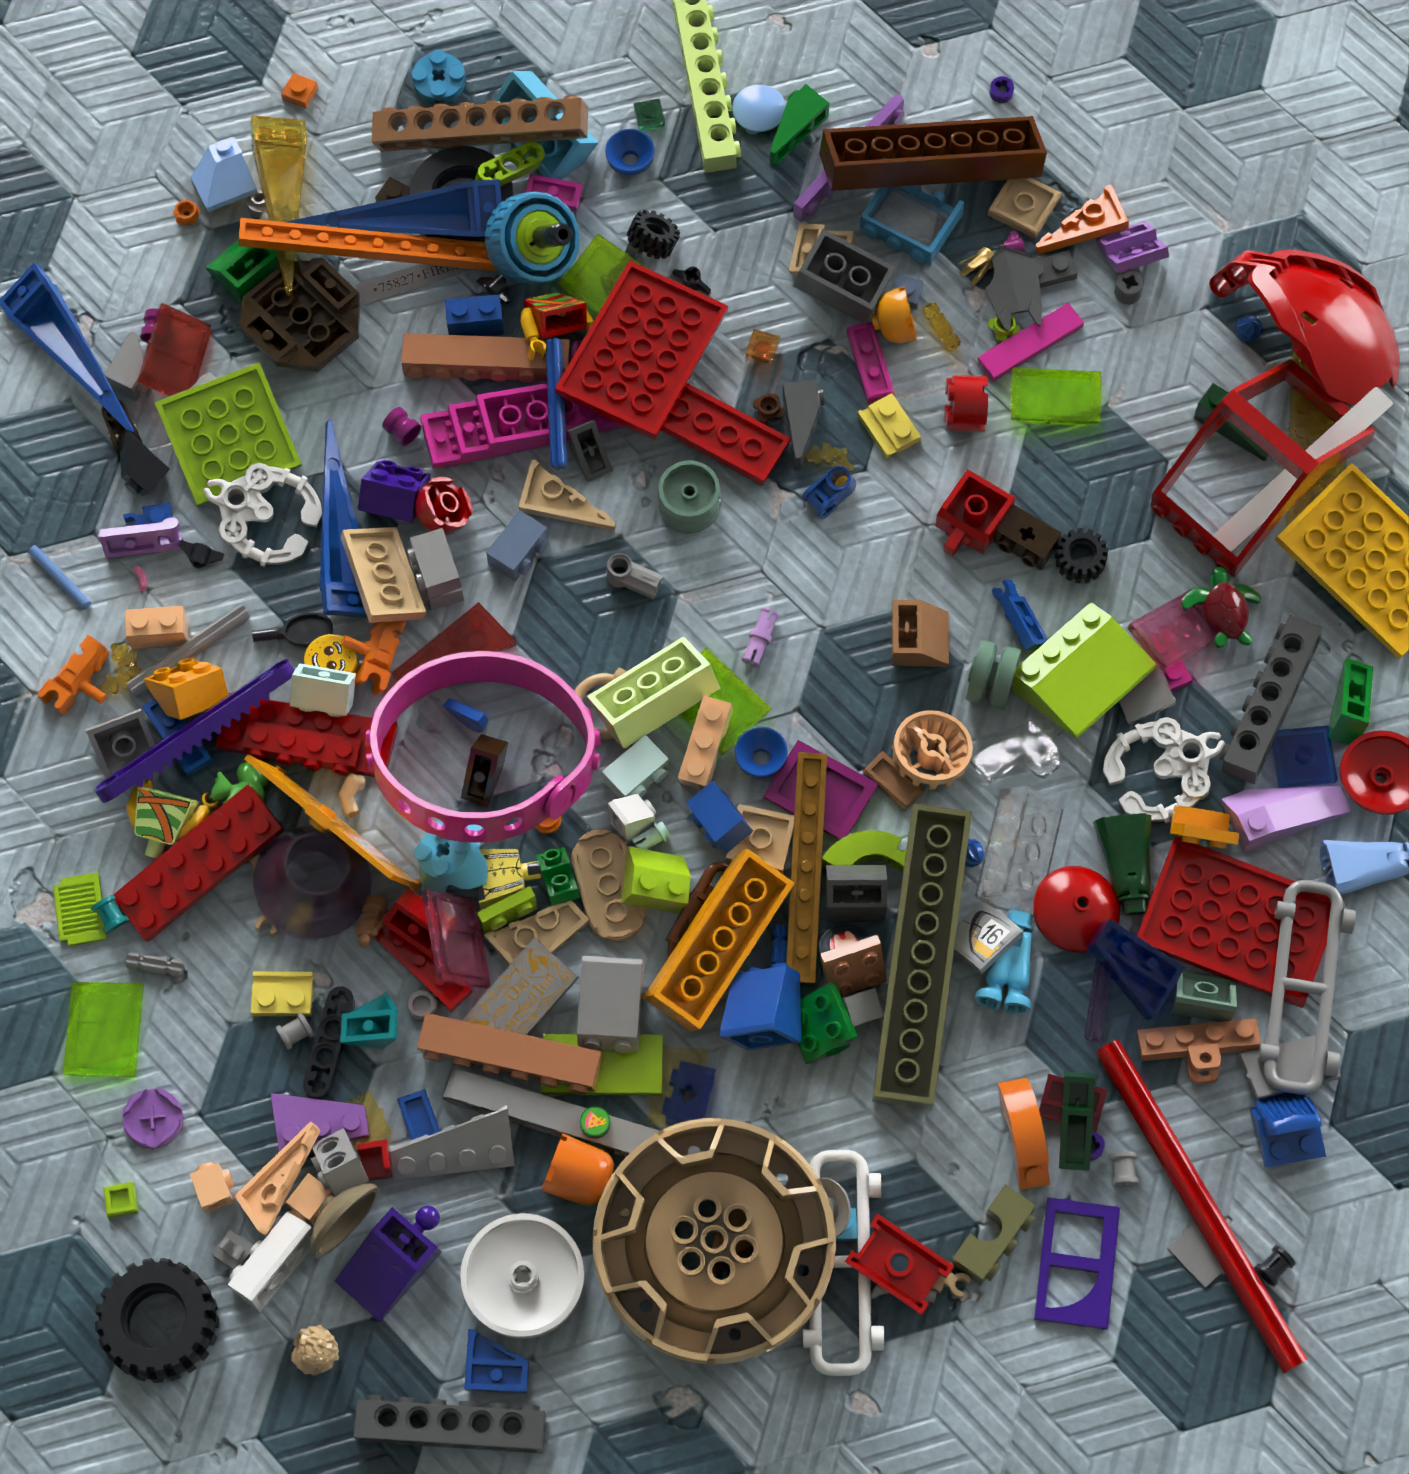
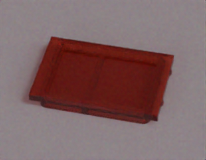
M161 303L137 382L168 396L190 389L197 382L211 334V325Z

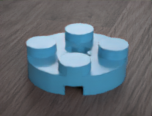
M434 50L431 54L422 57L415 64L411 72L415 92L421 99L429 103L444 100V103L451 102L463 92L465 87V71L462 63L453 55L447 54L442 50ZM437 74H442L444 77L443 81L439 79L433 81L434 76Z

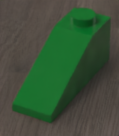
M807 84L800 90H794L787 99L770 150V165L773 168L829 117L830 103Z
M1348 658L1345 659L1330 717L1329 739L1350 745L1356 738L1363 735L1370 717L1372 666Z

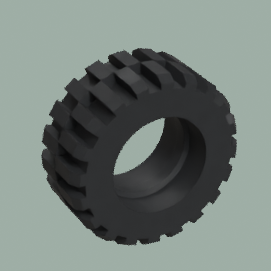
M152 1258L143 1259V1265L137 1267L135 1263L126 1266L128 1272L123 1276H120L119 1273L115 1274L111 1278L114 1284L110 1289L104 1287L101 1296L104 1298L103 1303L96 1306L95 1313L99 1316V1321L95 1322V1331L100 1336L98 1341L101 1348L107 1353V1357L127 1375L130 1374L135 1379L144 1382L146 1379H150L153 1383H163L164 1378L174 1381L181 1378L180 1373L187 1371L190 1374L197 1368L194 1364L199 1359L205 1361L208 1357L207 1348L209 1345L215 1344L217 1336L214 1331L215 1328H219V1317L216 1315L218 1310L217 1303L205 1282L195 1271H191L188 1266L180 1262L175 1264L171 1259L161 1258L159 1262H155ZM158 1293H169L176 1296L182 1302L186 1312L185 1322L178 1336L170 1343L158 1348H146L139 1345L133 1339L129 1329L130 1319L137 1305L145 1298Z

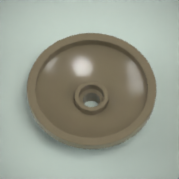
M362 1184L348 1188L335 1198L329 1196L319 1207L321 1213L313 1226L310 1240V1252L315 1258H321L333 1251L363 1221L380 1194V1189L375 1184Z

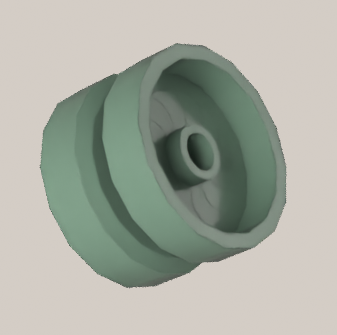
M688 460L680 461L668 467L662 474L658 485L659 508L666 524L676 531L685 533L700 532L710 527L717 519L721 507L720 484L714 471L704 463Z
M981 640L977 656H974L971 665L966 700L980 704L985 698L987 688H992L989 700L991 707L1005 710L1021 650L1006 646L1002 651L1000 661L996 662L995 658L998 649L996 643Z

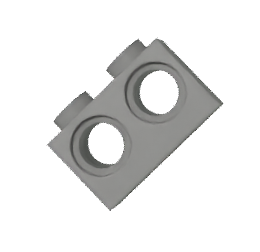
M344 1128L314 1143L312 1149L315 1156L311 1158V1161L318 1172L317 1175L325 1190L331 1187L334 1195L337 1196L348 1188L359 1186L369 1181L359 1156Z

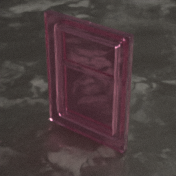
M428 889L423 890L422 895L438 981L485 989L491 987L474 898Z

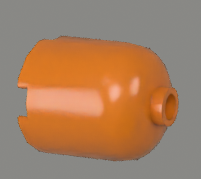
M562 1133L541 1191L581 1205H596L599 1203L603 1190L613 1174V1159L604 1150Z

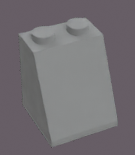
M582 956L577 1024L578 1047L596 1051L611 1050L621 1054L638 1052L643 1006L642 997L644 996L642 959Z

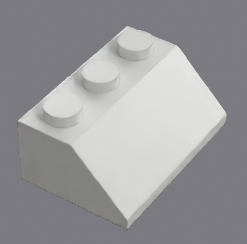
M286 1212L283 1217L278 1216L270 1229V1233L263 1242L259 1240L253 1245L249 1251L250 1257L243 1266L239 1264L230 1274L229 1279L231 1281L228 1283L230 1289L257 1311L261 1312L310 1252L312 1227L289 1212Z

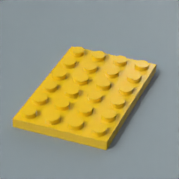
M1351 463L1274 540L1393 655L1400 659L1409 650V517Z

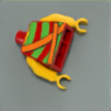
M550 293L525 299L524 309L521 311V326L526 340L530 341L527 355L531 361H534L535 352L540 353L541 358H544L546 344L539 340V337L544 339L586 329L588 332L594 321L586 309V302L561 293Z

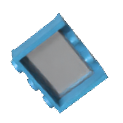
M921 185L879 188L860 216V229L870 238L877 237L883 240L891 249L896 251L902 250L909 254L916 262H924L931 266L954 227L963 217L964 202L959 200L955 208L945 203V195L941 191H936L933 196H930L921 191Z

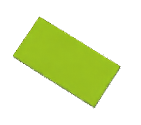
M543 1034V1039L578 1046L577 1034ZM640 1034L638 1052L621 1054L611 1050H599L603 1055V1061L595 1092L587 1090V1094H578L569 1091L570 1086L558 1084L557 1088L544 1085L541 1087L542 1095L662 1096L663 1034Z

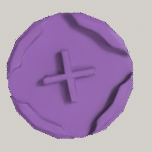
M158 1088L145 1089L136 1093L127 1102L122 1116L124 1131L133 1143L149 1149L167 1146L176 1139L182 1129L184 1119L181 1105L171 1093Z

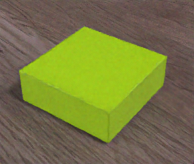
M134 1182L103 1187L106 1216L108 1219L139 1213Z

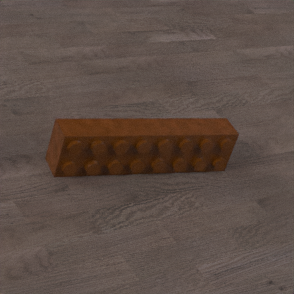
M1027 116L823 129L819 155L831 191L1037 178L1042 176L1047 151L1034 117Z

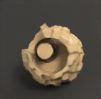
M322 1325L308 1326L306 1329H300L297 1332L296 1339L293 1342L295 1348L291 1353V1361L304 1374H312L314 1376L324 1373L333 1367L334 1361L339 1360L338 1343L329 1330L325 1329Z

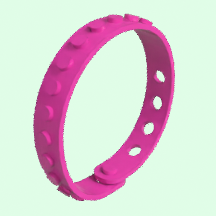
M474 651L447 655L429 661L406 674L388 691L375 709L372 716L371 730L366 731L365 739L366 747H371V753L366 754L368 770L374 771L378 787L388 803L414 826L427 833L458 842L488 843L501 841L531 830L548 817L552 819L559 818L587 790L592 781L594 770H599L601 754L595 753V747H600L601 741L599 730H594L592 713L563 679L532 660L513 654L491 651ZM470 682L506 683L541 695L558 707L572 721L586 745V752L581 762L566 778L561 775L555 777L538 793L520 804L485 813L448 810L418 798L392 776L383 763L380 751L383 740L391 725L410 705L436 690ZM431 817L441 820L444 825L437 824ZM519 818L516 823L505 826L510 819ZM468 825H479L483 828L474 831L466 827Z

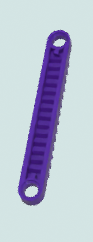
M288 659L271 666L103 780L95 787L94 792L102 803H106L135 784L142 787L144 778L150 781L153 780L154 771L162 774L163 765L172 767L173 758L181 761L183 759L182 752L185 751L191 754L193 745L200 748L202 746L201 739L205 738L210 741L212 740L211 733L213 731L220 734L222 725L228 728L231 727L232 718L239 721L241 720V712L250 714L251 705L259 708L260 699L269 701V693L291 679L295 669Z

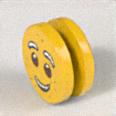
M335 634L316 638L307 647L304 655V664L351 673H356L359 667V660L355 651L341 646L343 636Z

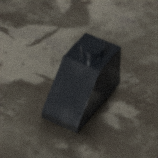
M127 431L119 437L121 478L126 481L125 486L135 495L140 494L143 497L149 494L170 468L131 432Z

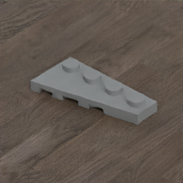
M505 1105L497 1108V1111L486 1115L475 1116L470 1121L457 1126L445 1127L442 1131L429 1136L426 1134L391 1147L390 1158L393 1180L515 1166L508 1106Z

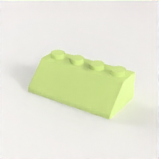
M683 636L588 695L587 698L611 736L625 749L643 736L702 701L703 695L709 697L721 688L711 664Z

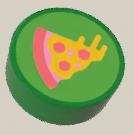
M589 1107L580 1117L581 1130L589 1138H601L610 1129V1116L601 1107Z

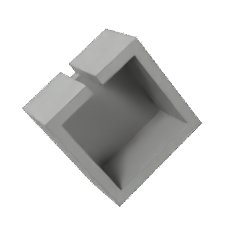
M443 528L411 537L412 548L408 549L407 552L414 577H416L419 585L418 588L422 601H429L431 610L463 601L460 577Z

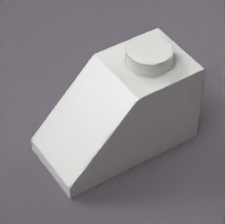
M638 794L615 799L608 803L610 824L627 845L632 842L631 839L633 837L635 838L653 827L656 810L649 800L643 801Z

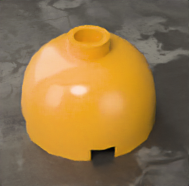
M905 286L885 292L876 304V313L871 314L874 329H880L885 339L897 344L917 341Z

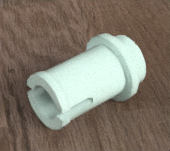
M661 821L658 824L654 822L653 827L635 838L633 837L631 840L636 848L648 850L662 841L666 843V839L671 835Z

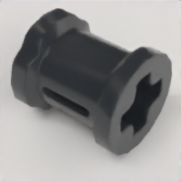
M1278 1245L1272 1248L1273 1253L1262 1264L1258 1263L1254 1267L1260 1278L1273 1287L1278 1284L1277 1279L1288 1268L1292 1269L1296 1265L1290 1254Z

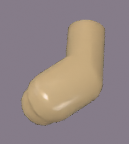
M349 775L340 789L339 798L346 817H354L359 814L355 795L358 790L361 791L366 785L365 778L362 775Z

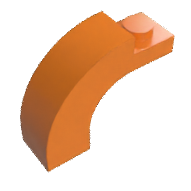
M1022 1078L997 1083L1001 1111L1007 1122L1012 1141L1017 1181L1020 1190L1050 1185L1049 1157L1044 1129L1036 1098L1028 1079Z

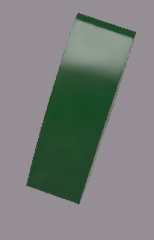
M1064 1072L1059 1169L1090 1171L1095 1088L1094 1074Z

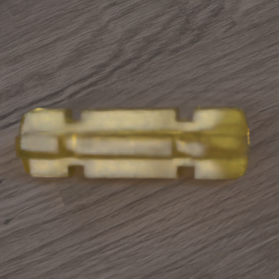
M931 302L925 305L923 313L927 320H931L930 324L940 340H944L943 344L946 349L953 351L959 348L961 340L956 333H953L954 329L944 314L939 312L940 308L937 303Z

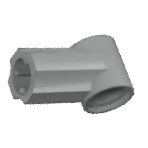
M614 554L608 559L606 577L612 586L626 587L651 599L656 596L663 580V575L632 562L626 554ZM615 567H623L626 572L617 574L613 569Z

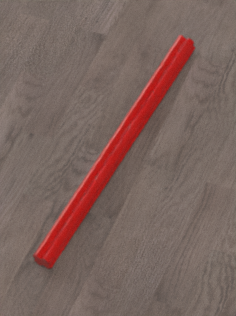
M1117 1039L1108 1045L1102 1046L1097 1050V1056L1283 1373L1285 1374L1302 1365L1308 1360L1120 1040Z

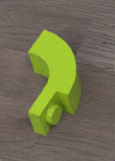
M876 830L860 831L843 837L833 844L822 857L821 865L826 868V865H859L867 861H880L903 872L906 849L903 851L898 849L902 838L894 834Z

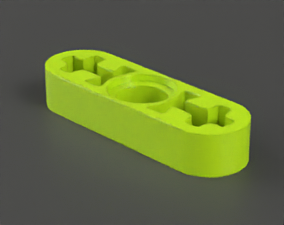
M536 142L524 143L481 164L475 180L500 179L501 187L538 169L544 159L545 151ZM512 162L516 165L517 170H508L504 167L503 163Z

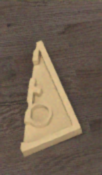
M531 459L518 506L520 511L615 531L616 522L612 521L607 513L601 509L600 511L587 502V498L571 486L565 485L555 474L551 475L543 469L538 461Z

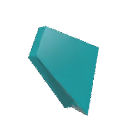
M387 992L349 1013H342L340 1043L385 1049L397 1039L398 1009Z

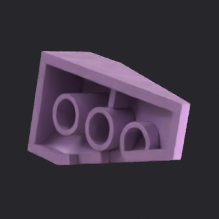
M1340 785L1247 789L1220 800L1225 812L1230 814V823L1234 832L1239 833L1238 840L1244 852L1352 812Z

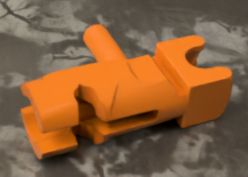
M406 621L375 622L370 630L372 636L365 643L347 635L343 637L341 646L364 655L362 664L356 671L355 687L369 678L373 682V695H380L385 691L391 676L389 670L399 645V639L396 637L402 634Z
M89 635L79 645L84 654L72 653L69 660L53 680L48 679L38 692V698L44 704H48L53 698L58 697L54 706L61 716H64L76 702L74 698L80 691L99 704H103L107 698L105 693L91 684L90 678L95 672L101 670L110 653L106 651L107 648Z

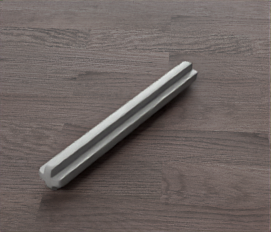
M243 605L237 606L127 682L129 691L134 696L140 695L148 689L144 678L154 675L153 672L164 667L172 668L177 666L178 662L182 659L195 657L250 618L247 609Z

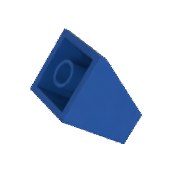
M785 963L772 964L771 968L768 969L746 968L743 973H737L731 981L720 1028V1037L746 1050L801 1043L800 973Z

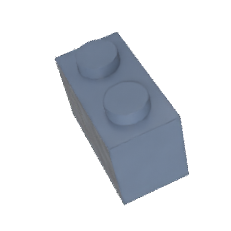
M519 510L486 552L488 565L516 582L521 574L524 576L530 570L533 563L532 560L536 554H541L546 549L549 543L547 527Z

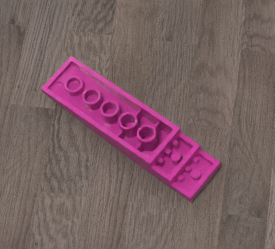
M547 383L480 394L476 396L475 401L448 405L447 411L421 415L420 423L432 468L463 464L550 445ZM565 399L566 441H569L568 430L591 420H595L599 433L623 427V425Z

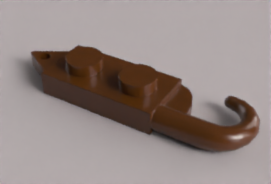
M714 862L704 870L697 885L689 895L688 905L680 911L665 938V941L668 942V958L714 889L710 883L715 874L720 871L725 872L729 864Z

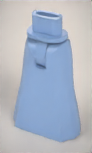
M1324 840L1320 844L1319 856L1324 872H1328L1325 877L1326 884L1335 887L1341 896L1373 884L1397 879L1409 874L1408 842L1402 844L1398 842Z

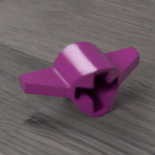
M1016 230L1011 231L1007 241H1004V246L1025 253L1022 238H1019Z

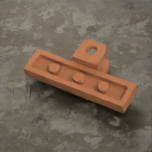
M1256 1018L1139 1029L1136 1034L1141 1062L1186 1057L1185 1063L1188 1076L1193 1084L1215 1083L1217 1081L1218 1069L1221 1063L1220 1054L1259 1049L1261 1043ZM1208 1070L1209 1074L1206 1076H1202L1198 1073L1200 1071Z

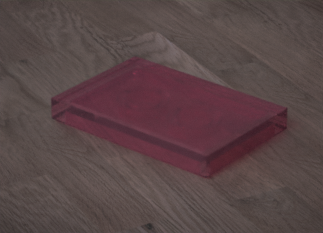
M1189 591L1136 619L1127 627L1162 671L1211 645L1218 634V631L1209 624L1205 617L1204 604L1195 605L1188 610L1182 608V600Z

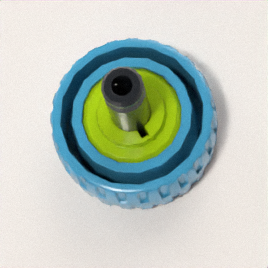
M526 192L507 198L493 210L486 225L485 246L488 257L494 268L503 277L508 278L514 283L539 285L559 279L571 268L579 251L580 234L573 213L559 198L553 197L548 193Z

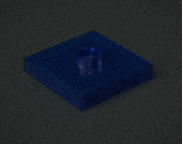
M1329 725L1278 731L1272 746L1278 788L1337 782L1338 777L1332 742L1328 738Z

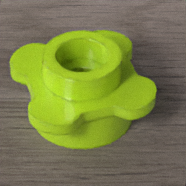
M1012 314L1010 330L1008 332L1002 328V324L997 316L988 322V328L994 331L996 334L995 338L999 342H1003L1008 337L1020 332V326L1016 325V320Z

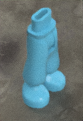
M1009 910L1008 918L1023 930L1024 936L987 969L985 980L988 986L976 992L975 1002L985 1008L999 1010L1002 1002L1003 987L1007 985L1008 993L1003 1006L1004 1012L1026 1014L1030 1012L1032 1005L1030 999L1023 995V992L1028 989L1030 981V954L1033 927L1031 926L1032 915L1017 910Z

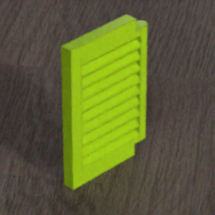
M99 872L61 878V884L53 886L59 942L68 941V946L70 947L107 940V933L104 931L105 925L97 912L91 910L94 904L102 900Z

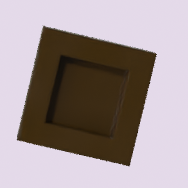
M389 177L375 196L376 202L410 195V187Z

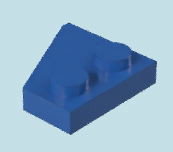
M468 1329L465 1391L527 1394L529 1360L507 1350L501 1344L484 1337L476 1330Z

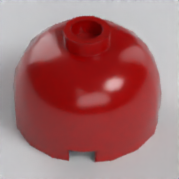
M439 476L431 479L419 491L415 502V513L419 522L430 532L443 528L445 535L454 533L464 527L469 522L468 518L472 515L473 511L471 500L466 490L462 486L457 488L452 484L454 480L448 477Z

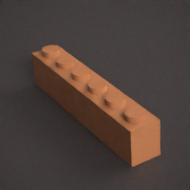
M404 333L401 365L404 376L415 379L423 378L424 376L437 377L442 380L452 377L464 378L470 381L492 379L497 382L519 380L524 383L547 381L546 351L543 359L540 353L535 352L534 361H531L527 355L530 341H527L526 338ZM538 338L539 340H542L543 342H545V344H546V341L548 340V339ZM559 339L562 342L563 373L570 363V339Z
M429 1013L425 1014L417 1044V1049L420 1053L424 1054L423 1058L430 1061L441 1062V1058L453 1060L452 1064L461 1068L469 1069L470 1065L482 1067L481 1071L493 1075H499V1071L511 1073V1078L520 1081H528L529 1077L539 1079V1084L551 1088H557L558 1084L570 1086L569 1091L578 1094H587V1090L595 1092L603 1061L601 1051Z

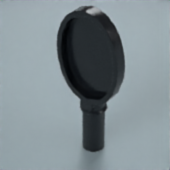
M307 612L291 617L284 624V627L252 631L253 642L286 639L294 646L308 647L316 638L333 634L334 628L331 619L320 613Z

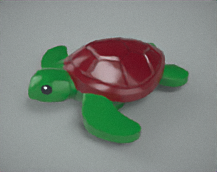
M1217 566L1210 575V583L1213 586L1212 590L1205 588L1190 590L1184 596L1181 606L1184 610H1188L1195 605L1204 604V614L1207 621L1218 631L1214 639V644L1217 648L1225 646L1229 638L1237 639L1241 644L1249 646L1252 643V637L1245 630L1249 619V609L1246 601L1259 604L1262 600L1259 592L1247 585L1237 584L1233 586L1230 584L1225 569Z

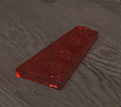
M478 602L392 672V677L398 682L412 670L434 659L463 652H499L505 648L508 650L516 646V641Z

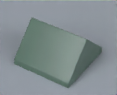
M1182 969L1176 970L1170 1014L1216 1022L1232 1020L1237 1009L1235 981L1212 974Z

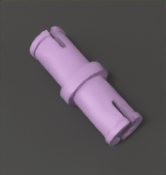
M770 608L761 609L755 629H752L749 633L750 641L742 657V661L748 664L752 654H754L750 664L754 667L759 666L765 647L772 640L770 635L779 616L773 610L767 620Z

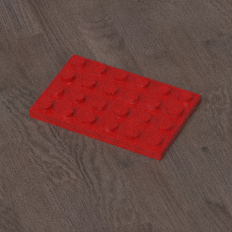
M629 260L557 383L555 394L656 440L728 311V305Z
M1175 836L1134 944L1222 978L1235 981L1240 985L1272 997L1281 919L1274 918L1277 901L1283 902L1286 889L1295 881L1201 845L1182 842V838ZM1300 892L1295 899L1296 908L1292 925L1287 978L1313 982L1327 945L1331 901L1322 894ZM1285 989L1284 1002L1303 1008L1309 993Z

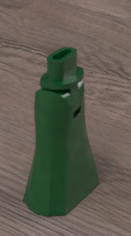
M1138 813L1105 816L1096 819L1093 825L1106 860L1113 890L1118 898V903L1123 905L1124 915L1145 914L1147 910L1146 901L1149 900L1151 815Z

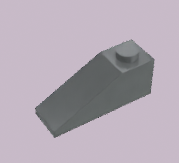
M816 379L783 383L782 396L789 438H791L790 444L795 470H801L820 416V406L825 405L823 389H818Z

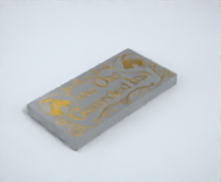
M533 938L461 1021L529 1036L579 977Z

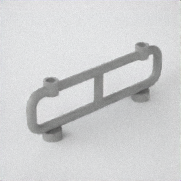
M1299 880L1292 883L1286 889L1283 902L1277 901L1274 918L1281 919L1267 1043H1260L1258 1061L1264 1062V1077L1271 1087L1281 1092L1309 1095L1320 1088L1324 1075L1337 1077L1340 1053L1327 1051L1340 932L1352 934L1356 911L1343 908L1342 897L1339 891L1332 885L1310 880ZM1300 892L1322 894L1331 901L1322 983L1287 978L1292 925L1296 908L1295 899ZM1285 989L1321 995L1312 1077L1306 1083L1283 1080L1276 1074Z

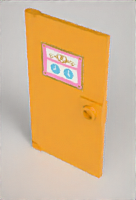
M250 755L244 758L250 765L305 809L304 812L311 817L309 823L318 831L323 833L327 830L336 834L390 880L406 885L414 892H417L422 887V883L418 879H413L337 817L333 810L320 803L286 775V771L280 766L276 765L274 767Z

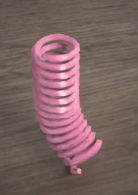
M134 565L133 572L138 576L139 590L145 591L147 589L146 574L141 567Z

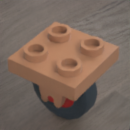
M841 924L828 929L821 936L818 949L826 984L836 983L841 997L887 981L882 947L877 935L869 937L864 929L856 925Z

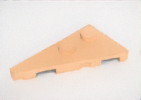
M311 1121L234 1196L256 1229L264 1236L269 1233L321 1131Z

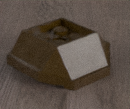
M314 258L311 261L285 262L243 296L239 328L277 367L319 372L359 338L360 295L323 258ZM300 318H307L305 321L302 322L297 321Z

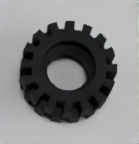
M643 210V212L639 211L635 215L626 236H628V242H632L631 246L633 248H639V253L646 252L647 257L651 258L654 255L655 259H659L660 256L662 259H665L671 255L680 237V230H677L678 226L671 224L672 220L670 218L665 219V215L662 213L656 215V211L652 210L649 213L648 210Z
M1078 528L1077 533L1072 529L1068 532V536L1066 534L1062 536L1057 546L1055 564L1057 568L1060 567L1059 573L1061 575L1067 574V580L1071 581L1072 577L1076 578L1075 583L1080 584L1081 579H1084L1085 583H1089L1091 578L1095 580L1098 578L1099 573L1102 574L1108 558V548H1105L1107 544L1105 540L1100 541L1101 535L1099 533L1093 536V530L1088 529L1087 533H1083V528ZM1078 547L1086 548L1091 552L1092 560L1087 564L1076 563L1071 558L1072 550Z

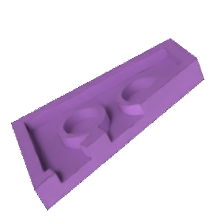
M271 1093L279 1152L310 1121L321 1130L315 1143L342 1128L345 1129L350 1141L370 1137L364 1105Z

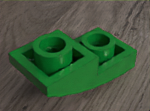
M565 848L550 849L544 853L537 854V861L551 905L580 898Z

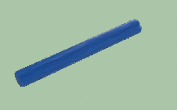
M553 338L546 341L550 464L555 470H560L567 467L565 399L555 394V387L563 375L562 342L558 338Z

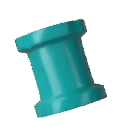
M114 894L102 899L91 907V910L97 912L105 925V933L119 928L129 920L127 916L122 915L116 905Z

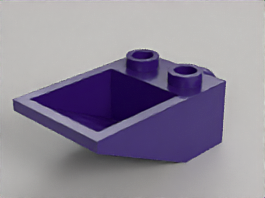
M433 1206L421 1207L416 1213L414 1225L392 1207L370 1231L335 1280L342 1289L379 1322L384 1319L442 1253L435 1244L422 1234L425 1230H432L439 1224L440 1214ZM399 1228L403 1229V1234L399 1235L400 1239H395L393 1232ZM421 1248L425 1249L426 1252L417 1259L415 1256L416 1251Z

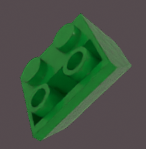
M237 240L205 268L242 304L243 296L282 264L279 254L274 249L238 246L239 240Z

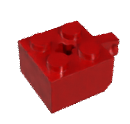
M967 469L941 506L936 517L935 526L946 532L945 535L949 536L944 544L943 551L953 557L959 548L964 545L984 554L994 540L996 529L1013 504H1015L1016 497Z

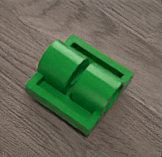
M828 983L801 999V1043L797 1044L805 1064H812L823 1057H830L841 1053L850 1047L849 1042L858 1038L836 983Z

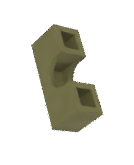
M1005 1184L986 1212V1216L998 1225L1000 1235L995 1240L987 1242L979 1240L970 1233L953 1256L951 1263L979 1285H982L985 1279L991 1282L1001 1268L997 1262L1002 1255L1005 1254L1009 1257L1017 1246L1018 1241L1014 1238L1019 1231L1023 1230L1026 1232L1034 1222L1036 1217L1032 1213L1035 1205Z

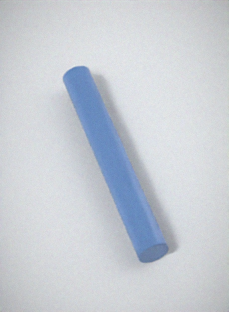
M36 545L29 549L28 554L83 610L91 605V601Z

